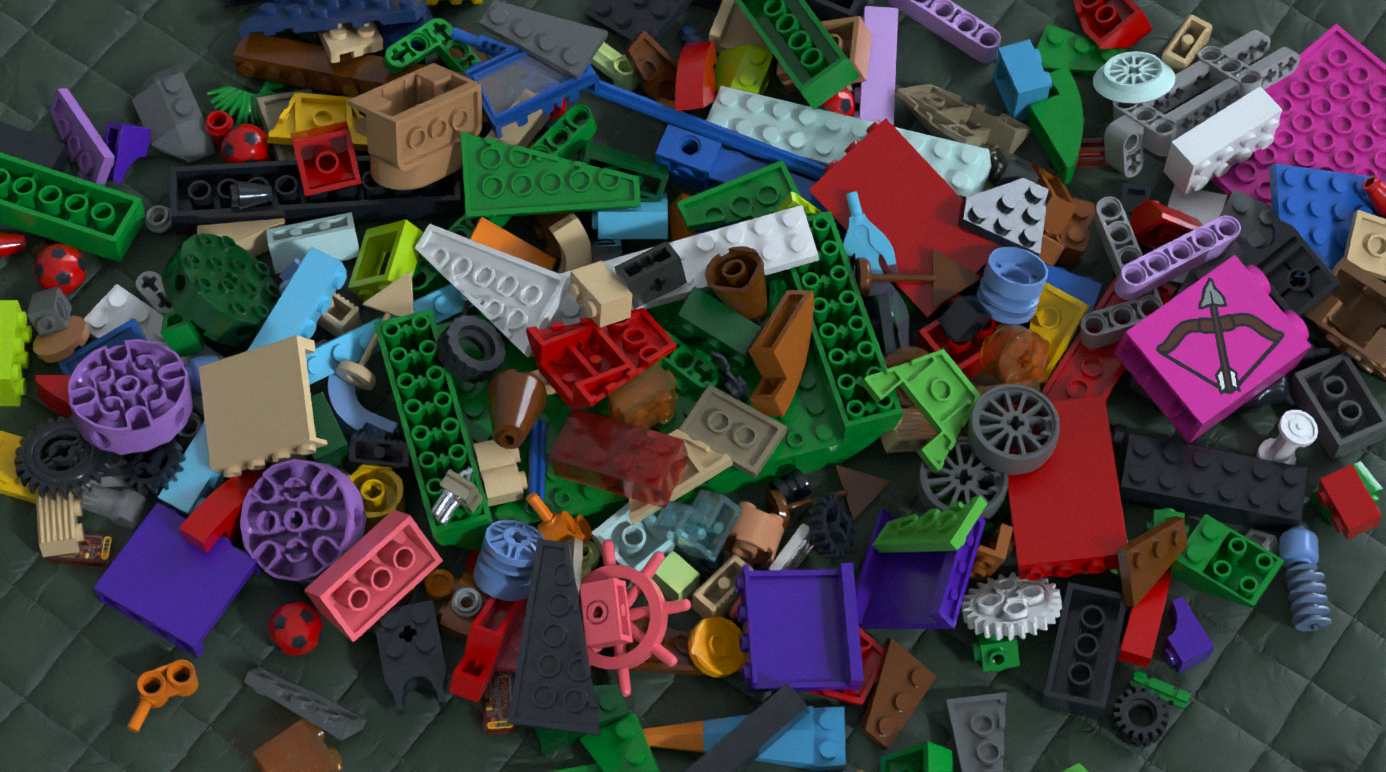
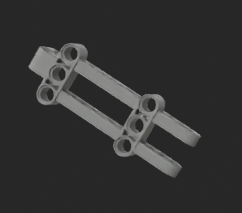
M1253 30L1221 49L1215 46L1201 48L1197 53L1198 62L1175 74L1173 87L1163 96L1141 103L1113 101L1114 121L1106 128L1104 135L1106 163L1126 177L1136 176L1143 166V148L1158 156H1168L1172 141L1258 87L1261 86L1265 90L1292 74L1299 65V54L1288 47H1282L1249 66L1250 63L1264 56L1270 47L1271 40L1269 36L1259 30ZM1211 87L1209 90L1203 92L1202 94L1177 107L1176 109L1170 111L1169 113L1165 115L1163 114L1169 111L1170 109L1176 107L1177 105L1181 104L1182 102L1188 100L1189 98L1195 96L1196 94L1202 92L1203 90Z

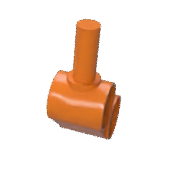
M536 492L527 496V502L542 519V522L537 526V530L546 540L566 542L575 537L583 540V543L592 539V529L583 516L578 515L573 518L567 511H562L559 514L552 513Z
M182 659L176 660L173 663L147 671L140 676L137 682L140 693L138 700L140 703L127 729L138 733L150 708L163 706L168 701V698L175 695L186 697L195 693L199 682L192 663ZM180 675H190L188 680L184 682L176 681ZM151 686H160V689L155 693L146 692Z

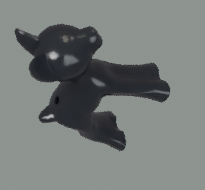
M1309 337L1307 341L1311 347L1293 369L1304 370L1327 360L1328 358L1326 357L1332 354L1334 346L1322 348L1317 340ZM1289 372L1226 418L1255 413L1262 407L1272 404L1286 403L1289 406H1294L1295 402L1290 396Z

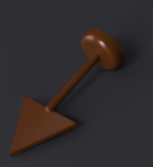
M932 249V274H872L870 262L864 257H857L854 269V277L862 299L869 296L872 282H932L933 307L982 278L935 249Z
M835 465L842 490L831 492V494H838V498L845 497L847 506L850 509V515L854 521L890 483V480ZM779 490L767 491L765 494L767 514L773 513L781 516L784 520L782 526L785 530L790 523L789 511L813 505L812 500L817 499V496L787 504L784 495Z

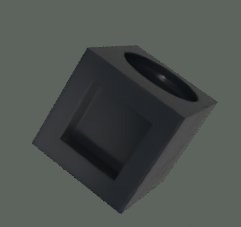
M974 295L959 296L938 322L944 328L943 331L949 339L955 342L971 341L991 319L992 315Z

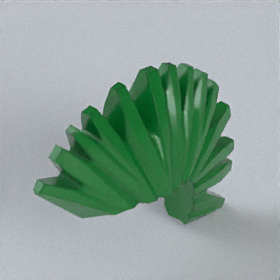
M266 80L258 94H251L247 91L224 85L207 92V95L216 96L210 100L211 105L217 104L214 107L215 110L220 109V111L226 112L230 109L228 115L231 118L238 111L236 125H240L242 121L244 124H247L248 118L251 124L254 125L255 120L257 125H261V119L255 105L256 98L278 94L274 91L283 89L284 84Z

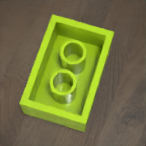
M0 300V406H20L21 395H26L27 382L23 375L24 369L29 368V353L26 351L27 343H31L32 328L30 325H27L26 312H22L18 300Z

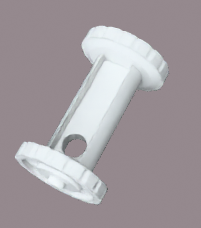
M1301 410L1287 411L1279 420L1278 428L1280 435L1275 439L1270 438L1263 441L1258 448L1257 457L1295 465L1296 457L1294 451L1297 447L1309 446L1317 438L1318 426L1309 414Z

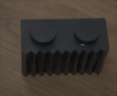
M360 428L350 437V464L409 469L413 464L405 435L402 432L398 435L397 432L392 434L390 431L388 433L382 431L380 433L379 430L374 432L373 430L368 431L365 429L363 431Z

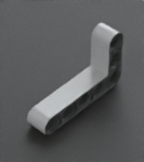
M1109 196L1100 199L1097 203L1095 226L1118 278L1122 268L1125 266L1123 262H1131L1143 256L1121 202L1115 197ZM1103 213H1112L1114 216L1106 217ZM1121 237L1124 239V241L1119 242L1115 241L1112 238ZM1157 288L1136 299L1126 300L1127 302L1086 314L1081 321L1079 335L1081 343L1087 348L1094 349L1121 341L1127 330L1147 317L1143 312H1154L1163 306ZM1118 319H1122L1127 321L1128 323L1125 325H1120L1115 321ZM1097 328L1100 332L1090 333L1087 329Z

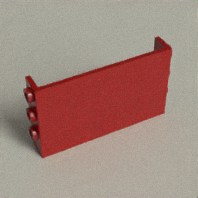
M887 118L882 122L876 120L866 130L868 135L860 142L857 139L844 150L846 155L839 162L836 159L830 162L823 170L825 175L809 189L825 209L831 211L833 217L846 231L849 228V217H851L845 194L857 191L862 213H865L868 220L886 236L893 247L896 264L888 266L884 257L879 255L880 268L886 274H932V249H935L978 276L983 277L981 271L986 267L989 255L995 249L1004 247L958 226L960 207L963 202L962 198ZM894 282L928 319L945 304L950 307L959 296H962L958 292L933 307L932 282Z
M1105 396L1080 399L1071 397L1063 401L1052 402L1060 421V435L1052 456L1044 465L1032 472L1008 474V494L1018 560L1019 580L1036 581L1049 576L1069 577L1075 573L1088 572L1098 574L1104 570L1119 569L1117 549L1128 542ZM1012 405L1014 411H1017L1019 406ZM1026 408L1022 409V413H1026L1028 411V409ZM1031 429L1033 435L1039 436L1041 433L1037 429ZM1025 447L1026 453L1034 452L1031 448ZM1017 448L1009 449V454L1019 455Z

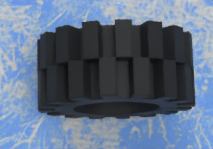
M1138 686L1132 692L1129 688L1125 690L1124 695H1119L1114 704L1110 720L1113 721L1111 727L1113 731L1117 730L1116 736L1119 739L1122 737L1126 738L1124 743L1127 745L1132 741L1135 742L1134 747L1140 748L1141 743H1144L1145 747L1150 746L1152 741L1154 743L1159 741L1160 736L1165 732L1169 721V708H1165L1167 704L1165 699L1159 700L1160 694L1157 691L1154 695L1150 694L1151 688L1146 687L1144 691H1141L1140 686ZM1135 707L1144 708L1150 713L1152 721L1145 727L1136 726L1129 720L1128 712Z

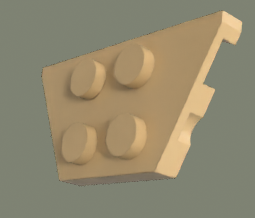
M374 21L364 24V27L353 28V23L338 24V29L317 31L331 63L340 62V55L351 52L352 57H358L366 53L383 50V39Z
M676 429L625 460L628 479L629 519L634 526L732 466V459L725 453L721 455L711 450L709 445L699 440H692L689 435Z

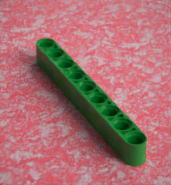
M583 104L572 106L530 149L570 160L584 146L585 141H589L596 132L597 125L591 110ZM580 120H586L585 123L577 125ZM566 139L565 143L556 145L560 140ZM465 213L448 231L469 239L479 218L466 219ZM513 216L489 217L485 219L502 228ZM423 256L417 261L412 278V290L415 299L443 287L448 282ZM426 280L422 286L415 287L419 281Z

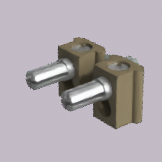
M471 467L461 471L459 475L452 470H448L440 483L443 492L431 509V512L438 516L436 519L439 523L446 524L459 505L474 513L479 504L482 503L483 497L481 493L478 492L477 486L470 482V475L473 471Z

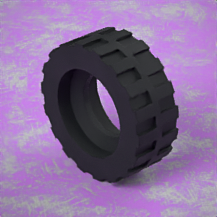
M462 315L460 318H455L437 339L438 346L436 351L439 354L440 362L444 365L443 367L455 378H459L463 382H471V384L483 383L489 379L503 364V359L506 356L505 344L501 339V335L485 320L472 315ZM461 338L470 340L478 346L483 354L481 361L469 357L459 345Z

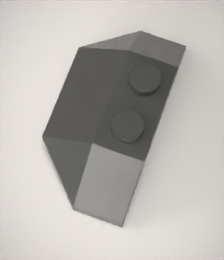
M176 65L151 74L132 99V103L142 126L151 129L150 144L152 148L180 159L188 165L217 156L211 137L205 129L203 115L183 71Z

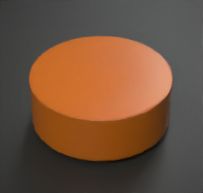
M444 569L431 571L425 579L427 595L436 601L449 599L452 596L450 589L455 580L453 575Z

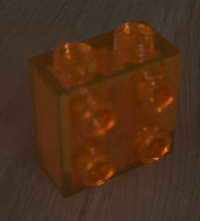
M659 363L608 394L609 417L613 419L614 427L626 442L633 438L639 439L643 437L651 427L659 422H667L676 412V399L678 398L676 394L677 381L674 375L669 370L664 371Z
M302 718L253 752L255 762L262 772H342L340 763L343 762V759L333 746L328 748L323 742L325 735L322 730L315 724L310 725L305 718Z

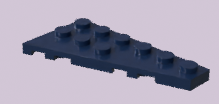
M267 0L238 27L240 38L250 37L251 32L264 31L265 36L276 35V32L291 28L293 33L338 29V24L353 23L354 28L364 27V24L371 23L374 20H379L382 25L417 22L427 11L426 0Z

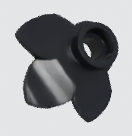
M711 351L710 354H713L716 360L712 359L710 361L726 378L721 383L727 391L737 400L742 396L744 398L748 396L745 391L749 387L748 384L738 373L734 375L730 371L729 363L721 353Z

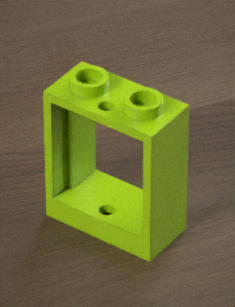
M406 219L366 229L348 289L356 294L361 301L365 302L407 272L411 271L413 278L420 255L415 247L424 232ZM391 252L385 274L379 275L385 254Z

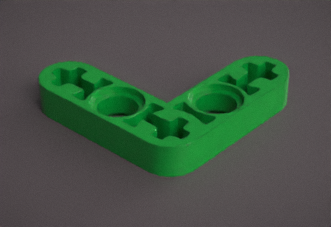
M435 18L391 45L387 49L382 61L386 70L393 74H400L436 52L451 70L465 73L471 65L481 61V59L468 44L450 38L453 27L446 20ZM433 31H436V32L441 31V32H443V34L441 35V34L439 33V34L435 35V34L433 33ZM410 42H421L425 50H414ZM452 48L460 50L463 58L456 59L452 57L449 50ZM405 52L401 62L399 60L395 62L392 60V57L398 58Z
M665 331L677 344L676 349L671 352L670 358L669 354L647 370L627 382V389L623 387L619 390L616 389L610 395L617 401L629 400L662 365L701 394L705 392L709 384L717 389L719 388L720 374L715 366L671 333ZM685 356L690 358L692 363L687 368H680L675 364V361L679 357ZM709 375L712 376L711 383L709 381L701 383V376L705 378Z

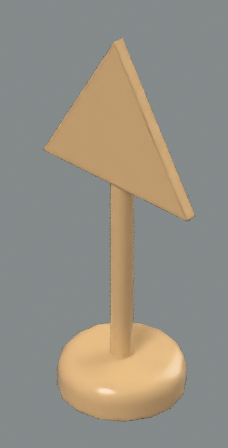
M411 271L365 301L363 305L384 312L385 315L381 321L391 319L392 316L401 317L413 314ZM376 332L359 364L352 361H342L336 368V373L339 377L363 390H372L376 384L374 374L365 368L379 342Z

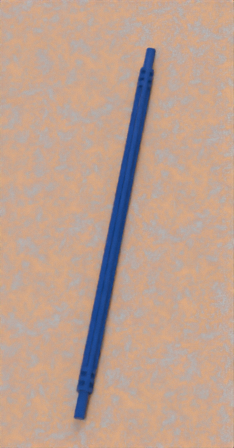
M455 27L450 36L452 39L475 47V50L493 57L504 49L511 50L514 48L487 36L480 35L479 37ZM533 56L515 64L561 83L572 79ZM600 80V91L594 92L591 85L582 89V91L720 142L768 162L776 163L783 160L787 169L819 180L825 175L823 170L826 166L688 113L676 112L675 108Z

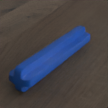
M537 420L530 430L528 495L536 492L544 502L546 422L544 420Z

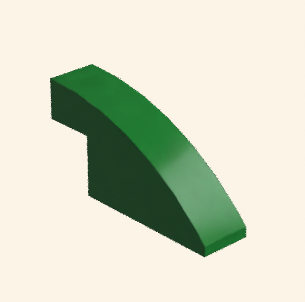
M1068 67L1049 73L1052 80V87L1048 93L1049 98L1030 104L1027 123L1032 128L1033 133L1064 185L1070 183L1078 162L1083 133L1081 98Z

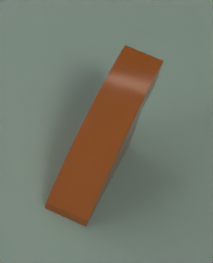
M1036 166L1034 170L1040 177L1036 184L1049 189L1041 252L1038 257L1043 262L1054 266L1065 248L1060 235L1077 206L1059 176Z
M787 290L749 350L762 376L749 399L757 411L767 416L783 417L799 385L807 358L812 330L814 294L812 291Z

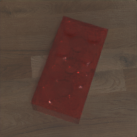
M580 409L571 410L548 457L555 476L665 509L689 459L684 439Z

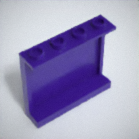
M157 502L93 589L99 601L198 659L205 650L203 641L252 573L259 576L261 573L260 567L257 563L258 560L252 559L246 549L241 551L232 546V542L223 535L208 553L183 539L179 527L186 520L182 513L173 506L169 505L166 508Z
M880 508L855 588L859 626L862 629H954L986 520L981 515L968 533L966 542L958 551L879 553L872 544L887 522L899 519L893 518L884 508Z
M841 563L838 569L764 571H749V564H744L740 574L735 577L736 593H741V604H738L737 619L739 623H743L744 634H740L739 645L740 652H745L746 663L742 664V681L747 682L748 692H777L786 683L794 691L858 690L864 681L853 563Z

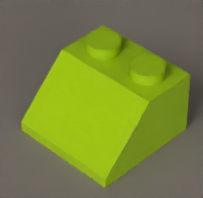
M744 44L722 50L714 68L717 94L720 87L725 86L763 95L774 69V55L771 50L752 44Z

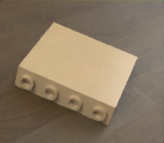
M295 335L199 367L211 471L222 473L224 477H237L242 474L241 471L263 469L266 467V463L291 460V456L296 454H313L316 452V448L328 445L327 440L316 438L306 362V355L316 352L314 340Z

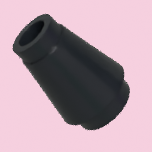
M236 181V184H230L231 208L238 207V210L272 202L271 185Z

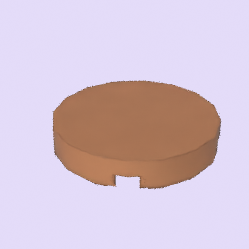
M70 316L67 329L41 337L38 334L33 342V350L40 360L43 359L44 362H60L71 357L78 345L82 347L86 344L90 336V328L82 317Z

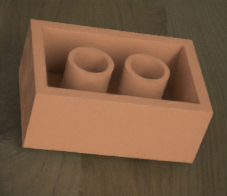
M855 16L821 22L860 77L852 83L866 82L872 34L861 17ZM778 62L776 75L787 91H799Z

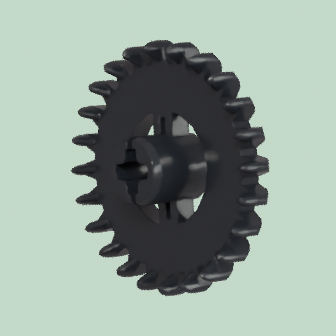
M73 415L68 420H65L64 416H59L57 421H54L52 418L47 419L46 425L38 423L36 425L37 430H29L27 432L28 438H22L19 441L21 447L15 450L17 456L14 459L15 472L17 477L21 478L22 485L24 487L28 485L29 491L32 494L38 488L42 499L45 497V493L50 490L51 498L54 501L59 491H62L65 500H68L69 490H73L80 497V486H84L91 492L90 480H94L100 485L101 478L98 472L108 476L109 472L105 464L113 465L111 456L114 455V452L101 450L86 441L76 427ZM50 446L49 456L42 460L43 453ZM85 450V454L80 462L78 454Z

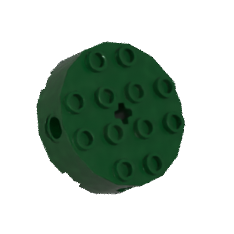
M206 233L192 235L183 242L167 261V266L163 270L161 278L166 297L178 315L187 323L192 320L196 325L204 329L203 335L215 342L230 346L250 345L281 295L279 288L269 274V267L264 262L258 261L246 249L237 245L229 236L219 237Z

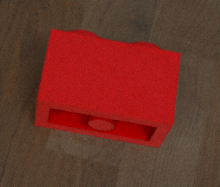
M1353 464L1320 479L1318 491H1316L1317 497L1324 508L1328 506L1333 515L1331 521L1335 530L1338 533L1342 532L1346 540L1380 525L1382 514Z

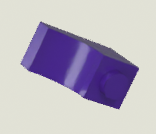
M106 121L103 141L115 157L114 165L110 169L107 180L123 183L124 175L129 166L139 157H146L147 149L150 145L151 129L135 124Z
M1183 596L1173 600L1168 610L1173 633L1167 636L1162 653L1167 664L1174 666L1179 674L1209 659L1214 645Z

